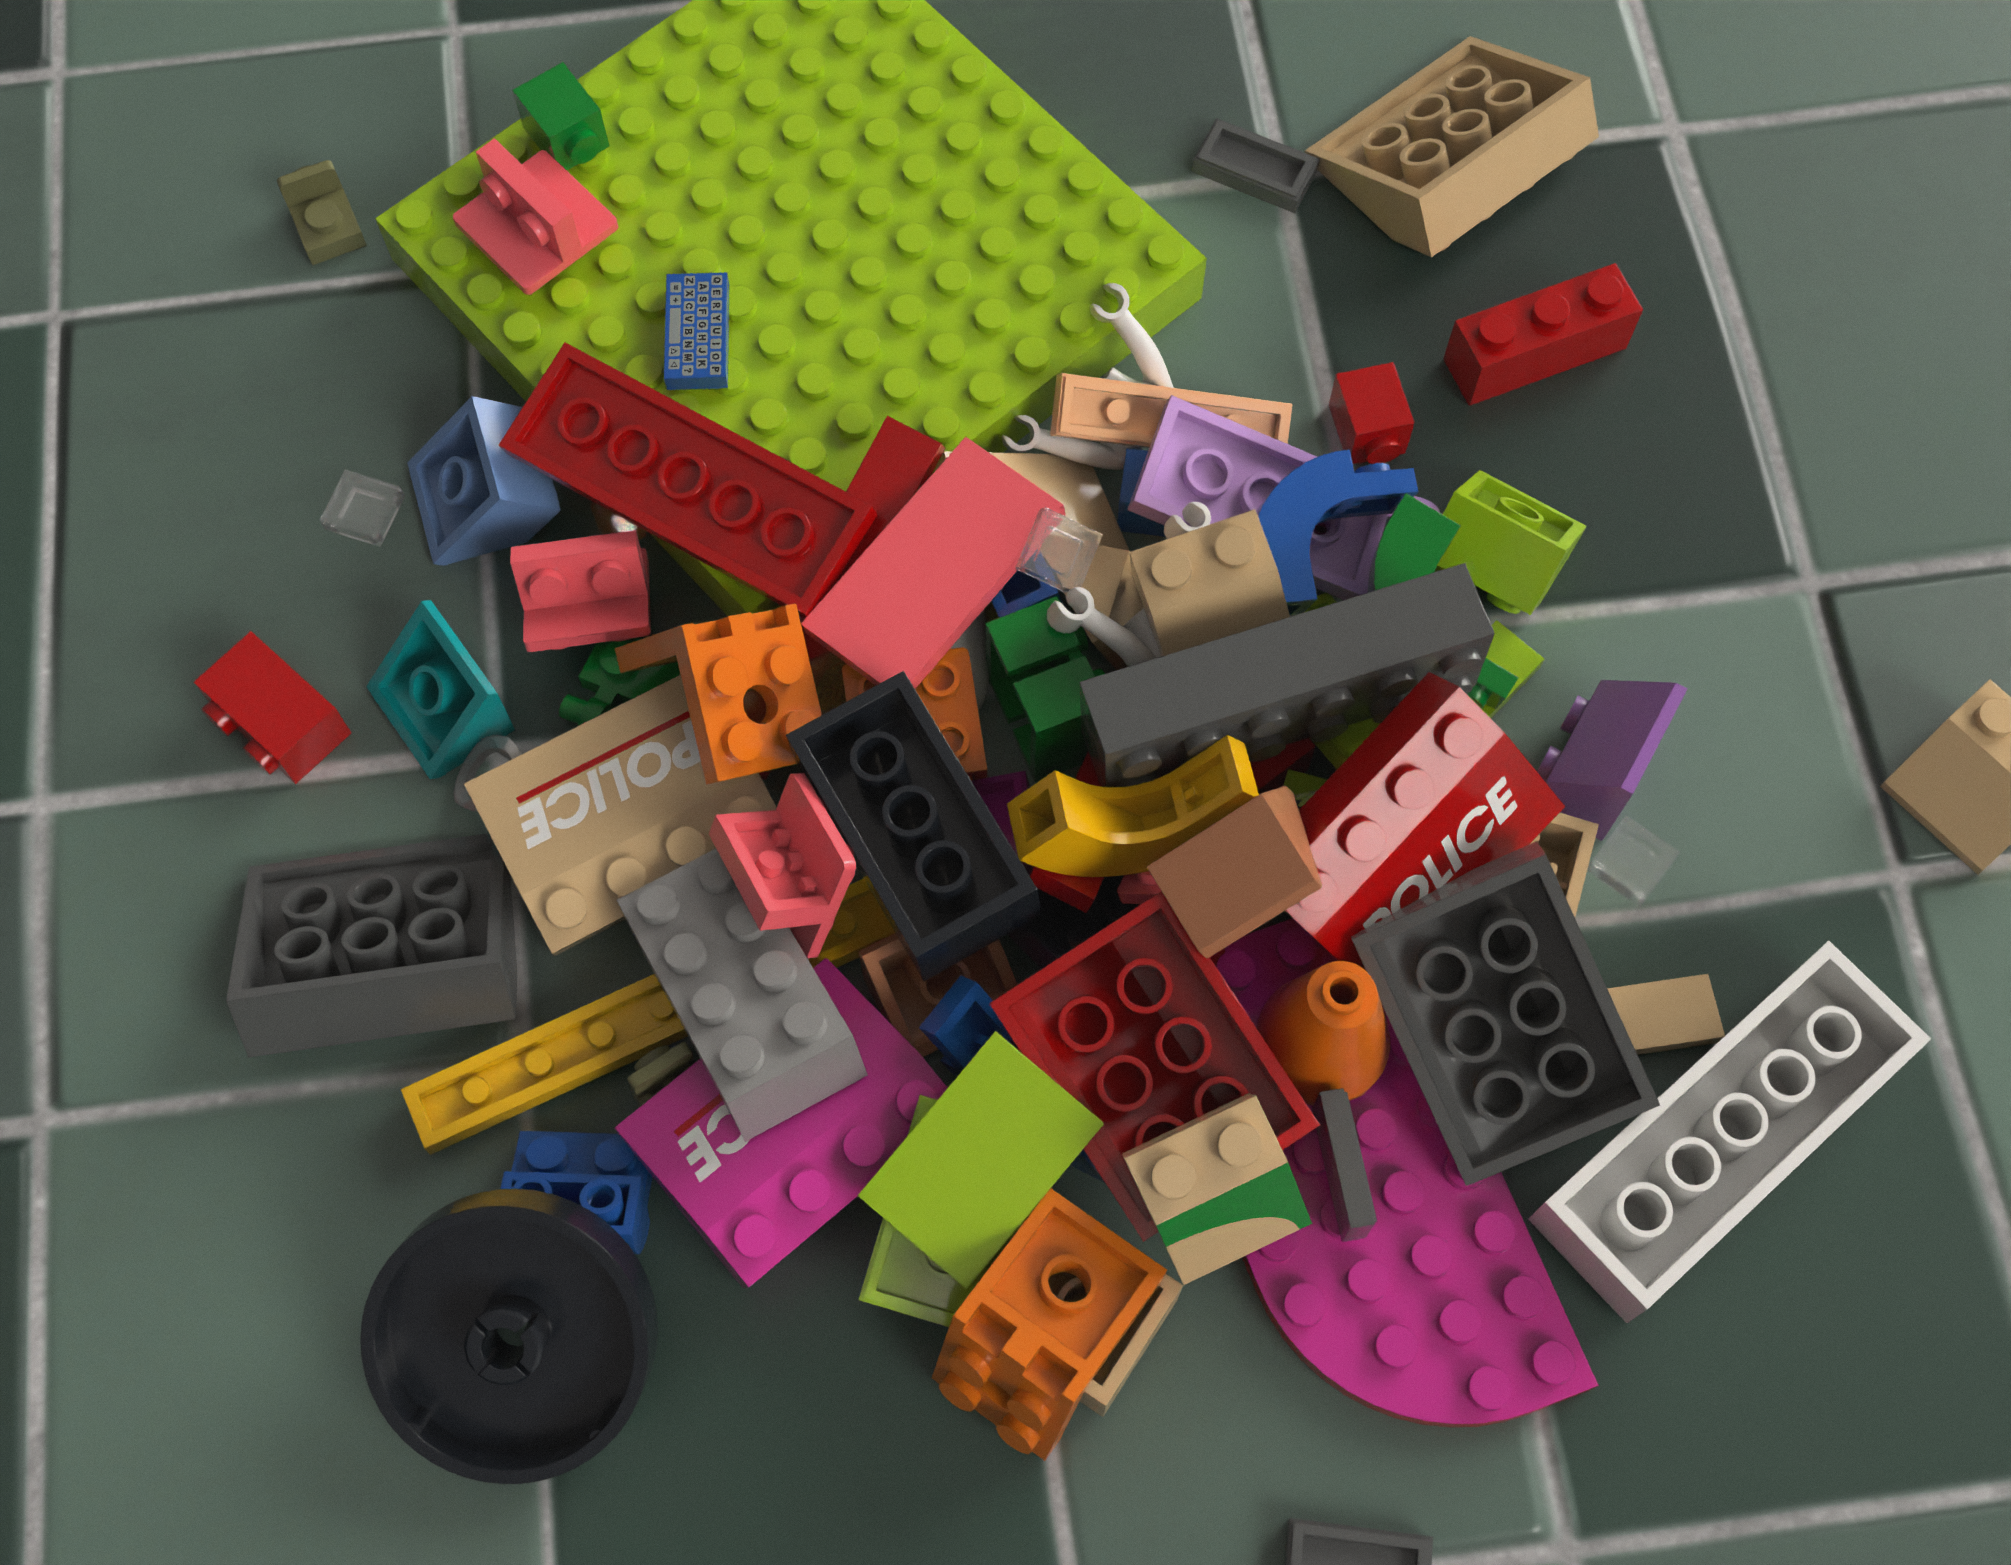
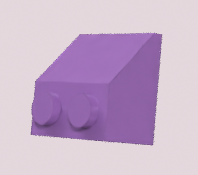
M1601 680L1590 700L1578 695L1560 727L1561 730L1571 734L1563 751L1550 746L1537 770L1538 774L1565 805V808L1560 813L1599 824L1596 838L1603 841L1633 795L1688 688L1672 682Z

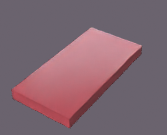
M965 437L804 619L801 626L807 635L874 685H878L904 671L914 689H916L1066 515L1064 504Z

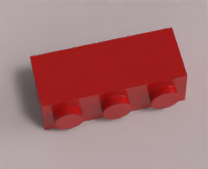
M1613 263L1455 320L1443 360L1468 405L1471 406L1626 349L1643 312V308L1617 264Z

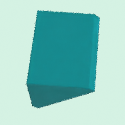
M431 600L421 601L366 687L429 779L442 777L464 763L470 751L483 738L492 735L506 736L514 731L515 728L498 693Z

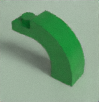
M1406 493L1392 514L1377 545L1369 572L1368 593L1434 573L1437 564L1461 525ZM1486 658L1476 685L1473 686V689L1467 695L1481 709L1487 704L1496 710L1506 699L1519 677Z

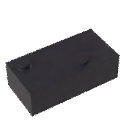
M904 671L786 735L799 769L802 773L806 774L818 797L821 798L826 806L827 812L844 842L852 849L858 870L923 981L930 979L1042 915L1037 887Z

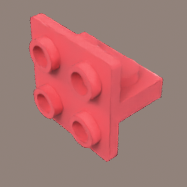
M495 138L476 151L484 176L479 181L483 193L453 214L456 227L526 295L533 294L618 230L616 217L547 151L541 150L521 164Z
M636 530L511 547L510 564L524 610L523 642L527 652L561 650L567 647L625 641L631 638L645 637L651 633L649 560L646 549L640 548Z
M792 773L788 777L776 810L717 814L710 828L709 836L759 930L790 928L807 959L819 956L826 937L834 925L835 916L848 886L855 876L856 861L852 849L844 842L829 816L826 806L821 798L818 797L806 774Z

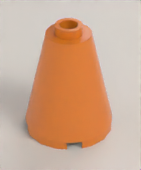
M1330 962L1285 983L1269 997L1258 1018L1257 1030L1306 1104L1311 1106L1314 1105L1319 1093L1323 1091L1343 1088L1344 1092L1348 1093L1350 1101L1364 1095L1381 1076L1389 1058L1390 1031L1377 987L1367 971L1351 962Z

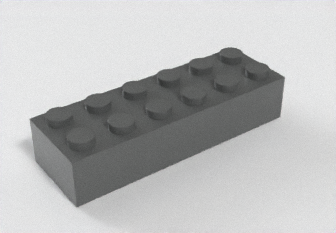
M1465 563L1081 681V733L1101 787L1133 786L1160 778L1177 769L1226 735L1245 743L1249 761H1264L1284 751L1286 745L1310 738L1312 742L1316 743L1328 741L1343 734L1348 729V725L1371 718L1373 722L1381 723L1428 672L1459 686L1468 694L1477 683L1495 633Z

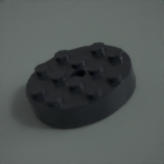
M497 1189L463 1197L432 1213L393 1252L379 1271L364 1307L360 1337L361 1358L370 1392L380 1412L391 1428L415 1452L431 1463L468 1479L497 1484H524L553 1478L579 1467L606 1448L619 1434L634 1411L652 1370L657 1349L658 1320L654 1295L640 1261L618 1232L603 1219L577 1203L554 1194L526 1189ZM528 1322L520 1335L523 1341L521 1346L506 1343L497 1332L498 1328H506L516 1333Z

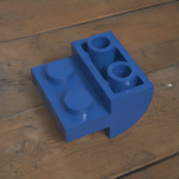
M520 1131L511 1172L504 1171L500 1189L536 1190L573 1201L590 1210L609 1224L625 1240L634 1254H640L644 1249L650 1226L647 1206L652 1175L619 1134Z

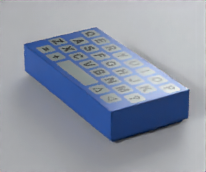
M727 272L666 274L664 381L666 389L728 388L729 280Z

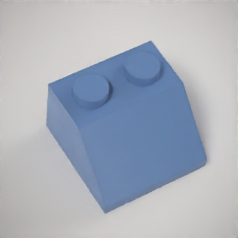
M471 396L407 462L433 564L444 566L526 543L561 511L553 480L511 457L499 446V443L522 407Z

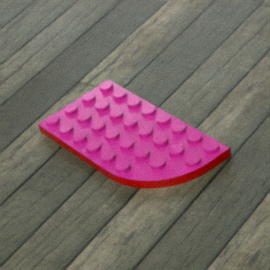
M1291 918L1247 934L1225 947V953L1219 958L1216 967L1255 1027H1257L1258 1018L1263 1006L1278 988L1320 966L1338 960ZM1384 1010L1390 1031V1052L1387 1064L1381 1076L1364 1095L1351 1101L1349 1100L1377 1222L1366 1238L1342 1242L1316 1128L1283 1150L1284 1155L1289 1163L1312 1224L1242 1257L1268 1317L1281 1337L1300 1360L1322 1380L1343 1395L1369 1409L1396 1419L1421 1425L1454 1428L1479 1427L1502 1423L1534 1413L1594 1389L1599 1385L1502 1172L1471 1185H1465ZM1307 1104V1106L1309 1107V1109H1310L1311 1112H1312V1107H1313V1106Z

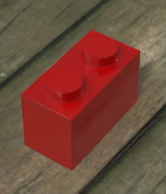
M252 631L245 635L193 682L208 701L201 708L205 716L226 736H229L235 730L239 731L249 741L242 749L264 772L271 775L276 769H280L295 784L352 733L337 709Z

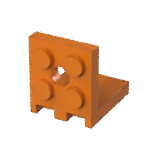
M796 604L785 605L773 610L753 614L748 612L700 624H684L615 648L620 673L678 662L706 785L797 764L786 735L822 715ZM749 688L759 692L766 704V714L760 724L749 719L744 711L743 699Z
M1050 1188L953 1315L932 1379L939 1383L941 1393L953 1405L967 1412L976 1410L997 1426V1433L1010 1447L1024 1454L1033 1452L1045 1461L1060 1441L1084 1391L1160 1285L1167 1269ZM1061 1272L1073 1274L1082 1281L1086 1290V1297L1077 1302L1063 1301L1052 1293L1048 1279L1052 1275Z

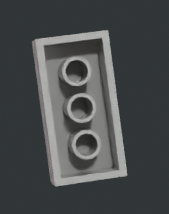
M717 849L617 899L638 945L745 1142L868 1076L850 1029L790 928L759 930Z

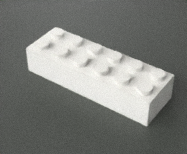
M1827 941L1657 1099L1660 1106L1641 1113L1555 1192L1528 1220L1612 1309L1628 1323L1650 1308L1923 1048L1931 1038L1830 941Z

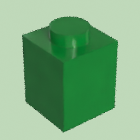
M564 62L512 90L523 128L540 150L547 151L566 170L592 160L599 152L610 147L600 108Z

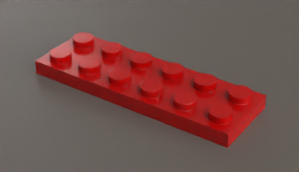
M566 342L560 348L499 443V446L511 457L779 605L796 604L799 616L806 618L833 588L878 515L872 505Z

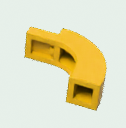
M1226 735L1177 769L1146 783L1126 787H1100L1081 782L1055 770L1008 802L1007 807L1020 861L1063 875L1109 877L1149 871L1147 866L1258 796L1259 793L1245 743Z

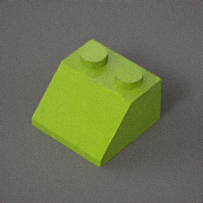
M1479 470L1454 491L1442 514L1461 525L1437 564L1435 572L1465 563L1474 585L1488 592L1486 597L1493 605L1509 613L1519 614L1522 610L1531 615L1544 599L1587 526Z

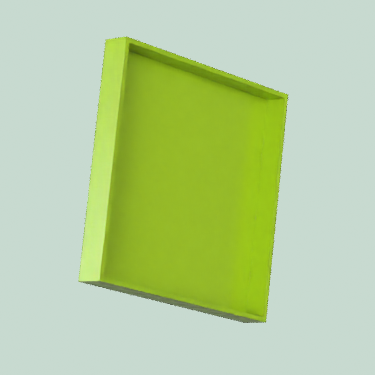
M692 0L577 79L601 110L610 147L599 152L592 160L584 164H578L567 171L616 217L618 230L531 295L524 294L456 227L453 220L455 212L483 193L479 181L484 176L476 155L477 150L495 138L521 164L541 151L523 128L521 118L375 218L392 260L525 401L528 400L560 348L566 342L844 491L848 489L887 416L942 443L945 447L944 451H953L967 437L987 452L1004 453L1008 449L1003 445L1002 435L1011 438L1017 443L1030 432L1025 424L1015 419V416L1027 415L1040 425L1052 415L1057 374L1066 373L1100 378L1110 368L1131 354L1128 346L1111 322L1104 323L1098 321L1091 314V304L1100 306L1108 313H1115L1118 309L1117 298L1103 288L1105 284L1116 283L1124 287L1129 295V312L1151 338L1202 298L1207 258L925 0ZM727 272L729 280L728 388L667 390L664 381L666 274ZM651 534L727 616L748 612L753 614L782 607L778 603Z

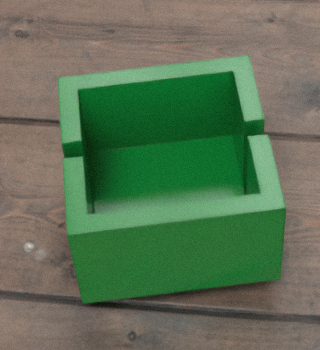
M1057 596L986 623V663L989 672V683L1008 724L1027 717L1029 724L1013 729V736L1034 782L1040 781L1055 770L1063 772L1081 765L1088 750L1081 733L1080 682L1105 674L1101 668L1092 670L1086 656L1081 654L1089 648L1082 626L1072 633H1061L1050 626L1047 620V610L1054 601H1059Z

